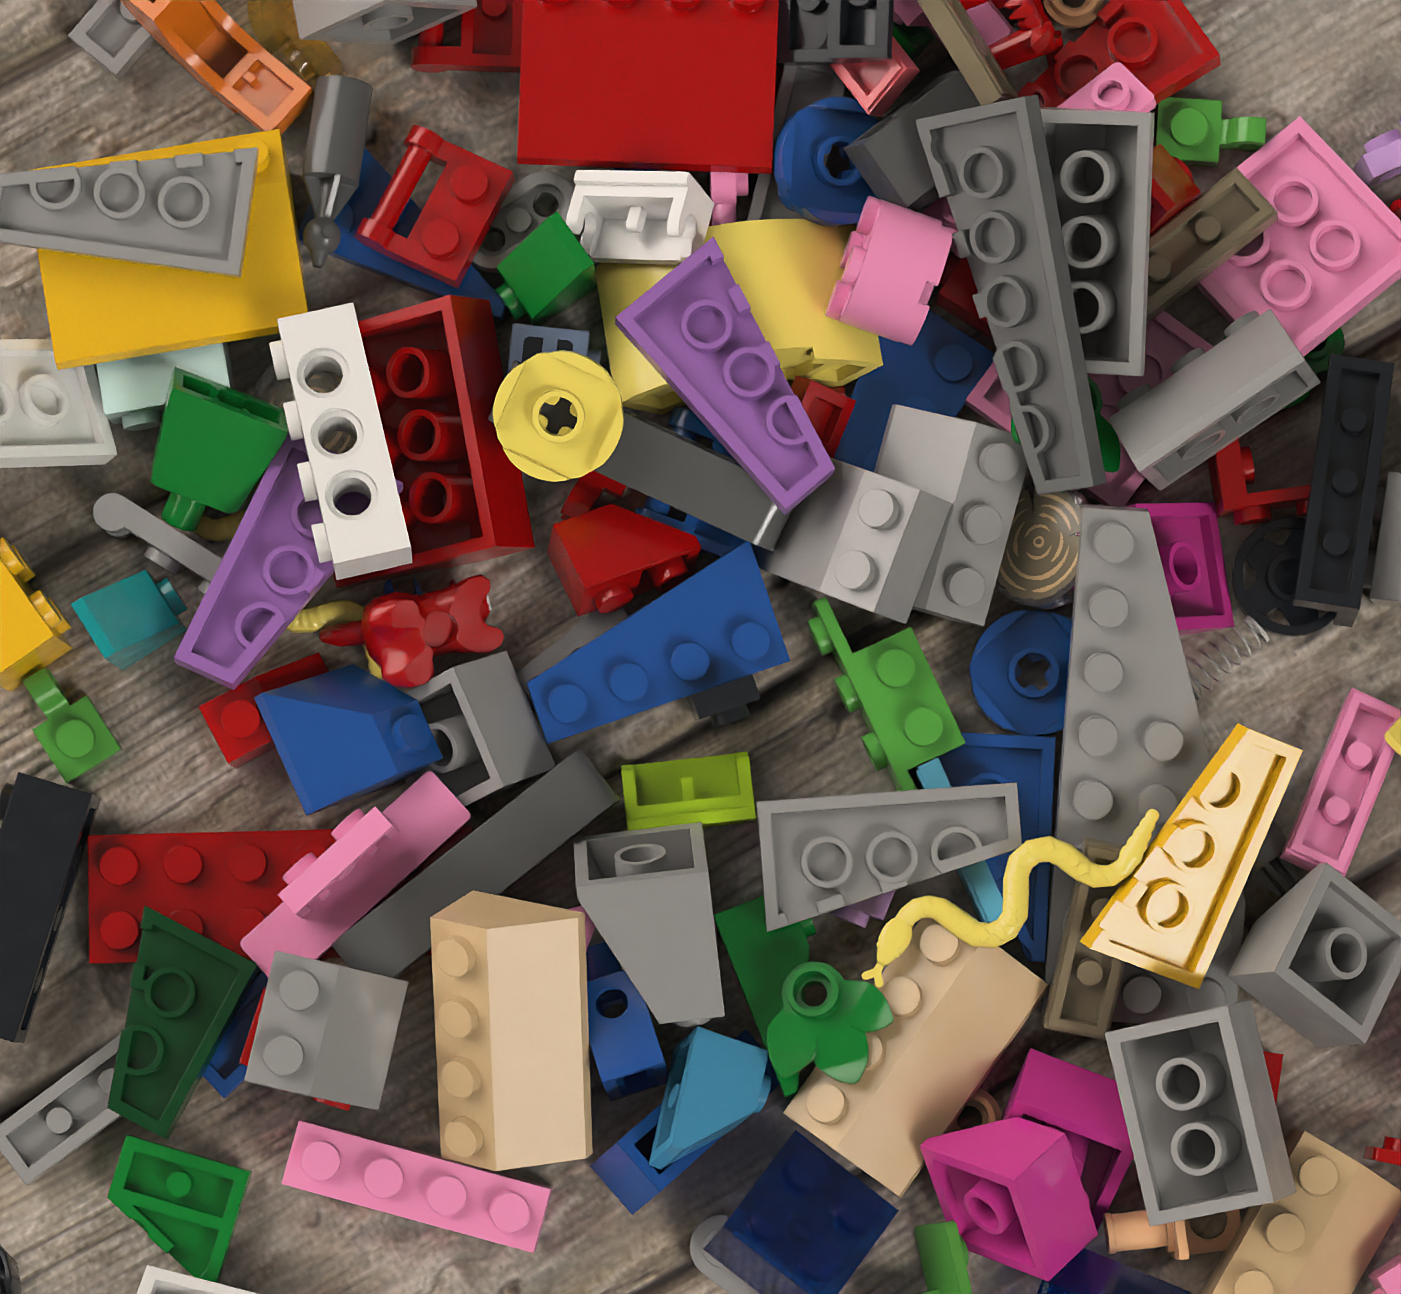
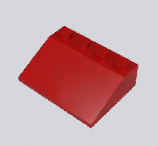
M523 0L517 164L772 174L779 0Z
M447 295L358 321L394 477L396 480L403 482V491L399 494L411 544L413 563L336 580L334 571L336 588L481 562L535 548L521 470L505 454L502 449L503 446L497 438L496 427L494 423L488 420L496 394L504 380L490 300Z

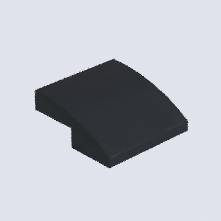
M779 0L776 63L785 66L861 63L892 59L894 0Z

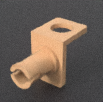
M1146 1209L1116 1214L1103 1213L1107 1252L1110 1255L1121 1251L1165 1247L1167 1253H1170V1257L1177 1260H1187L1189 1255L1226 1251L1241 1225L1239 1209L1226 1211V1226L1223 1232L1211 1239L1197 1236L1191 1229L1189 1219L1150 1227Z

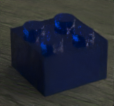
M795 1130L773 1155L703 1250L759 1294H839L899 1210Z

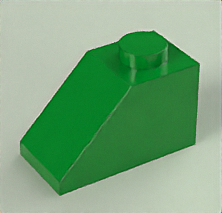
M558 211L545 219L497 266L499 279L503 284L496 288L495 292L515 321L525 315L533 326H541L597 287L593 261Z

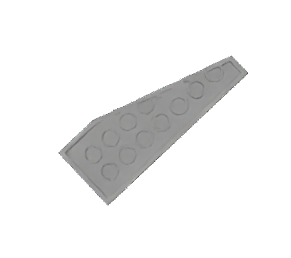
M1082 504L1054 838L1072 844L1080 852L1084 837L1126 845L1128 838L1133 835V831L1139 826L1146 812L1149 809H1155L1159 812V819L1148 842L1149 846L1209 764L1210 757L1149 511L1147 508ZM1052 864L1046 955L1043 981L1050 987L1075 880L1054 864ZM1243 891L1236 903L1200 989L1125 962L1112 1022L1144 1024L1237 1003L1239 985L1227 976L1243 942L1246 908ZM1050 988L1041 999L1040 1011L1042 1017H1044Z

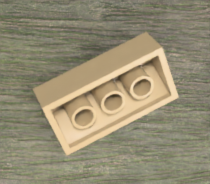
M473 890L430 917L441 1158L493 1171L586 1159L593 1154L585 913Z
M931 918L920 919L913 929L909 946L899 957L888 964L883 971V986L878 988L874 984L885 996L892 1011L894 1022L879 1031L866 1033L869 1056L865 1072L860 1081L853 1085L839 1082L823 1073L816 1066L783 1112L900 1198L925 1165L920 1145L930 1137L947 1134L1050 988L1046 982L1000 947H972L955 937Z
M1294 1129L1285 1146L1296 1193L1272 1203L1249 1207L1241 1221L1240 1227L1200 1294H1352L1401 1208V1190L1361 1163L1310 1133Z

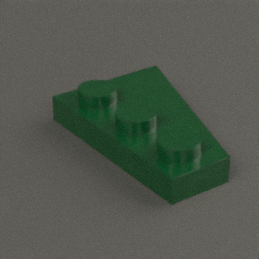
M144 905L140 926L143 929L137 963L133 964L129 986L132 990L125 1028L121 1030L107 1108L169 1140L260 968L256 963Z

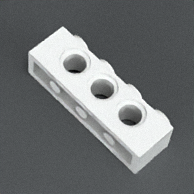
M353 302L277 319L281 340L270 342L269 347L277 381L290 378L295 401L285 402L283 407L291 441L304 438L309 461L297 464L305 502L317 499L319 502L323 522L311 525L319 563L332 561L336 580L413 563L411 544ZM322 371L333 372L342 379L340 385L328 393L315 392L307 386V383L313 375ZM343 431L351 434L356 439V442L349 451L342 454H332L321 446L322 441L327 435ZM348 492H360L371 501L364 512L352 516L338 511L335 504L342 495Z

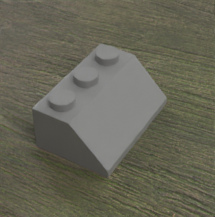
M1271 309L1260 316L1257 311H1251L1235 320L1224 331L1226 339L1207 352L1201 347L1182 356L1171 366L1172 376L1154 388H1151L1149 384H1145L1134 389L1118 402L1117 407L1120 411L1108 418L1138 471L1159 491L1321 383Z
M892 404L874 473L918 488L952 503L912 609L958 623L984 626L1028 466L1022 445L1015 443L1012 433L977 422Z
M1251 1000L1105 1033L1150 1227L1272 1203L1296 1193Z

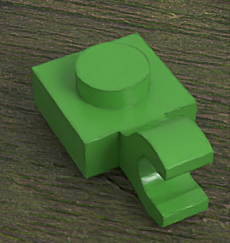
M1168 97L1158 103L1155 146L1162 144L1171 156L1179 158L1187 166L1217 168L1219 149L1256 152L1265 145L1267 118L1234 117L1221 119L1222 100Z
M45 667L23 680L27 690L48 718V720L32 730L67 784L72 783L123 750L89 696L86 695L71 704L50 669L46 670Z

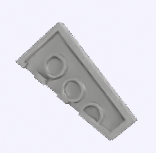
M254 147L213 154L176 155L174 158L144 161L127 160L86 167L68 166L0 173V244L241 278L259 149Z
M1017 782L758 801L757 815L766 933L1015 851L1022 844Z

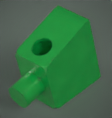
M175 367L168 388L153 456L150 480L155 486L171 492L161 514L163 520L178 529L196 531L207 506L228 514H235L287 437L288 425L284 409Z

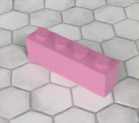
M308 1119L299 1120L281 1183L532 1253L537 1249L553 1186L443 1159L440 1155Z

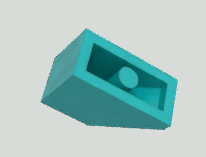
M146 570L85 595L71 604L103 657L122 671L187 630L178 616L186 611L187 607L171 581L166 577L157 583L155 578Z

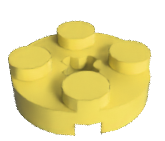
M566 350L537 353L513 368L498 389L493 405V419L497 438L502 444V449L509 460L521 471L532 477L551 482L582 477L603 465L611 456L620 440L624 426L621 391L613 382L609 373L599 363L583 354ZM560 397L572 403L570 413L577 417V423L574 429L563 426L558 434H554L546 429L549 419L540 412L544 402L555 405L560 400Z

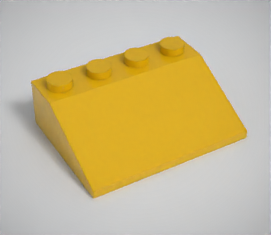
M280 129L31 169L39 170L68 166L86 167L105 165L117 161L174 158L176 155L213 154L254 147L259 149L241 278L37 249L54 359L58 370L279 334L277 319L309 312L292 177Z

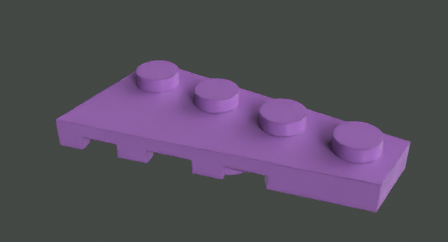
M713 236L615 317V325L780 511L786 515L834 474L835 467L798 396L794 395L775 352L769 341L766 342L750 311L751 307L739 284L735 283L724 262V255Z
M288 431L284 443L270 462L174 656L175 664L233 690L236 689L334 572L332 561L319 563L311 525L323 522L318 499L305 502L297 464L309 461L304 438L291 441ZM322 447L324 450H326V451L329 452V453L338 454V453L333 452V451H331V450H329V449H327V448H325V447ZM395 479L398 494L403 491V482ZM348 492L337 500L335 507L341 513L352 516L364 512L371 501L360 492Z

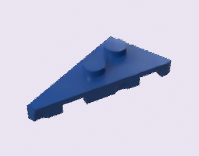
M364 147L359 186L334 220L340 229L341 241L338 248L329 255L438 298L456 295L490 300L493 319L502 322L506 313L504 303L472 265H470L457 289L365 246L354 237L362 219L371 218L392 178ZM409 198L393 229L395 233L405 238H408L422 211L411 198ZM309 203L299 227L300 244L304 246V228L311 220L315 219L311 203Z
M961 732L966 742L965 745L938 757L951 787L1017 782L1022 844L1026 840L1051 836L1056 737ZM1014 851L985 860L1002 898L1003 876L1008 857ZM1050 862L1038 863L1032 868L1029 875L1028 918L1017 935V939L1028 962H1045Z

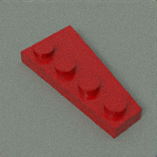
M1110 0L1096 14L1097 20L1074 43L1070 40L1053 57V63L1033 83L1027 82L1017 92V95L1019 97L1038 95L1040 108L1058 107L1113 63L1120 62L1154 95L1156 104L1220 66V54L1181 0Z

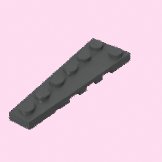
M1038 95L1024 96L917 119V130L939 197H947L958 230L952 236L959 257H967L978 291L972 297L979 318H987L997 348L992 358L1002 388L1010 400V412L1037 494L1105 484V471Z

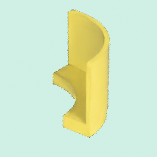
M764 219L708 226L704 244L714 236L724 255V262L735 283L739 284L751 307L750 311L766 342L769 341L788 384H792L797 375L811 379L824 386L839 387L883 365L878 335L825 316L837 280L841 281L844 268L840 267V262L851 232H856V226L850 224L840 227H828L815 224L806 219ZM600 263L596 268L611 377L621 391L623 407L663 415L673 410L674 407H681L686 404L615 325V317L678 265Z

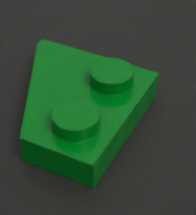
M126 1135L107 1198L129 1219H133L142 1227L153 1242L166 1254L169 1253L193 1277L219 1283L252 1171L140 1137Z

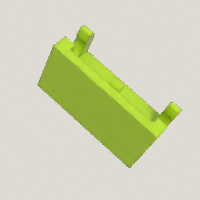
M748 751L621 766L628 831L702 822V828L756 822Z

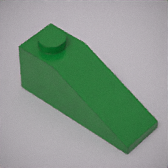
M763 895L713 916L765 1050H768V1026L784 1008L781 993L785 978L797 966L810 962V947L806 938L817 934L812 918L766 933ZM807 990L803 995L804 1003H806ZM773 1067L786 1102L792 1100L799 1091L800 1071L789 1078L782 1079Z

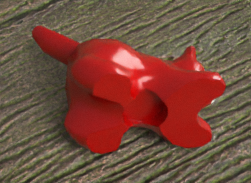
M477 574L459 582L452 579L449 582V586L419 595L391 592L374 598L364 608L362 620L338 623L324 628L319 633V639L323 643L338 647L365 645L369 656L380 667L382 679L396 687L412 688L425 684L434 676L433 659L437 656L449 653H490L501 646L504 635L498 627L485 623L492 610L489 596L487 595L491 586L488 578L482 574Z

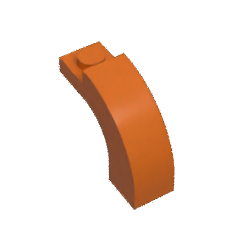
M120 0L146 31L188 73L234 114L238 112L261 132L280 129L282 135L314 100L313 89L247 34L215 0Z

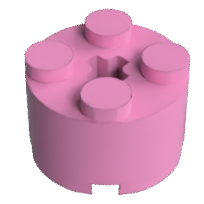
M868 196L861 212L856 232H851L840 262V267L844 268L841 281L837 280L825 316L892 341L912 346L929 311L930 306L927 303L934 285L938 286L953 238V226L888 201Z

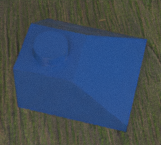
M354 664L261 693L254 698L306 816L398 784L443 758L417 699Z

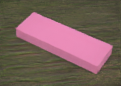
M1351 688L1344 699L1280 855L1281 859L1309 872L1318 864L1328 863L1345 877L1395 754V750L1385 741L1384 735L1401 716L1400 709L1355 688Z

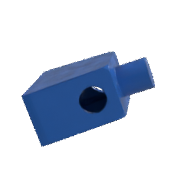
M606 942L589 946L586 951L589 1043L602 1084L610 1101L612 1102L666 1084L669 1071L646 1002L625 970H622L619 961ZM616 1004L625 1005L626 1010L622 1015L616 1018L605 1017L604 1013L609 1007Z

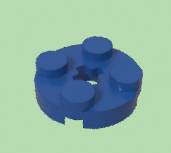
M847 97L821 99L790 114L784 121L783 128L776 138L773 151V172L778 184V197L781 203L787 209L798 212L806 220L818 225L840 227L857 223L867 197H877L848 157L844 148L878 123L879 120L872 115H868L856 99ZM832 145L839 146L840 157L849 159L850 165L849 170L838 173L837 179L830 175L829 169L824 166L823 161L824 155L831 152Z
M1041 610L1014 611L993 622L979 638L968 667L971 693L982 714L1001 730L1022 736H1046L1063 730L1072 621L1063 615ZM1024 657H1027L1032 663L1039 661L1041 658L1045 660L1050 667L1043 675L1048 686L1042 690H1038L1032 684L1023 688L1016 680L1022 672L1017 662Z

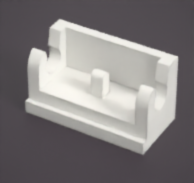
M576 170L573 180L576 186L567 213L566 224L573 234H580L584 227L585 219V229L581 236L580 244L593 262L679 265L704 244L715 203L689 172Z

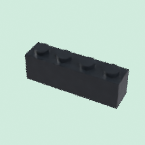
M18 772L15 784L6 783L0 794V821H3L0 828V1039L14 1043L25 1042L88 842V835H90L101 801L100 797Z

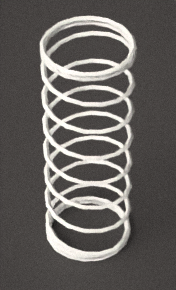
M1245 617V619H1243V622L1250 628V630L1256 637L1259 643V647H1256L1249 641H1247L1238 632V630L1235 627H1233L1234 631L1241 637L1246 647L1248 648V651L1250 653L1249 656L1241 652L1229 641V639L1226 636H1224L1226 641L1231 645V647L1237 654L1240 660V664L1231 660L1227 655H1225L1220 650V648L1216 644H1214V646L1219 650V652L1222 654V656L1228 663L1230 667V672L1220 667L1206 652H1204V654L1210 659V661L1217 669L1221 677V680H1218L1211 674H1209L1195 660V663L1201 668V670L1206 675L1207 679L1211 684L1210 689L1203 685L1200 681H1198L1189 672V675L1192 677V679L1198 686L1202 697H1200L1197 691L1192 686L1195 700L1197 702H1199L1200 698H1203V692L1199 684L1208 690H1213V685L1208 675L1214 680L1222 682L1223 678L1218 668H1220L1222 671L1228 674H1232V667L1229 661L1236 665L1242 664L1238 652L1246 657H1251V650L1248 644L1256 649H1260L1261 643L1258 637L1263 642L1267 643L1269 641V637L1266 634V632L1252 617Z

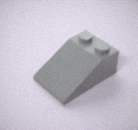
M830 458L835 467L834 474L793 508L774 551L751 543L758 567L795 583L906 624L952 503L918 488Z

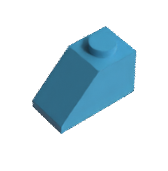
M698 1026L678 1043L673 1051L649 1166L662 1169L734 1130L751 1114L759 1113L765 1105L771 1086L770 1076L764 1075L768 1050Z

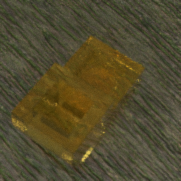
M248 0V16L258 43L270 54H274L288 43L290 46L282 53L305 82L313 76L318 79L327 75H346L341 60L325 41L303 40L299 38L292 0Z

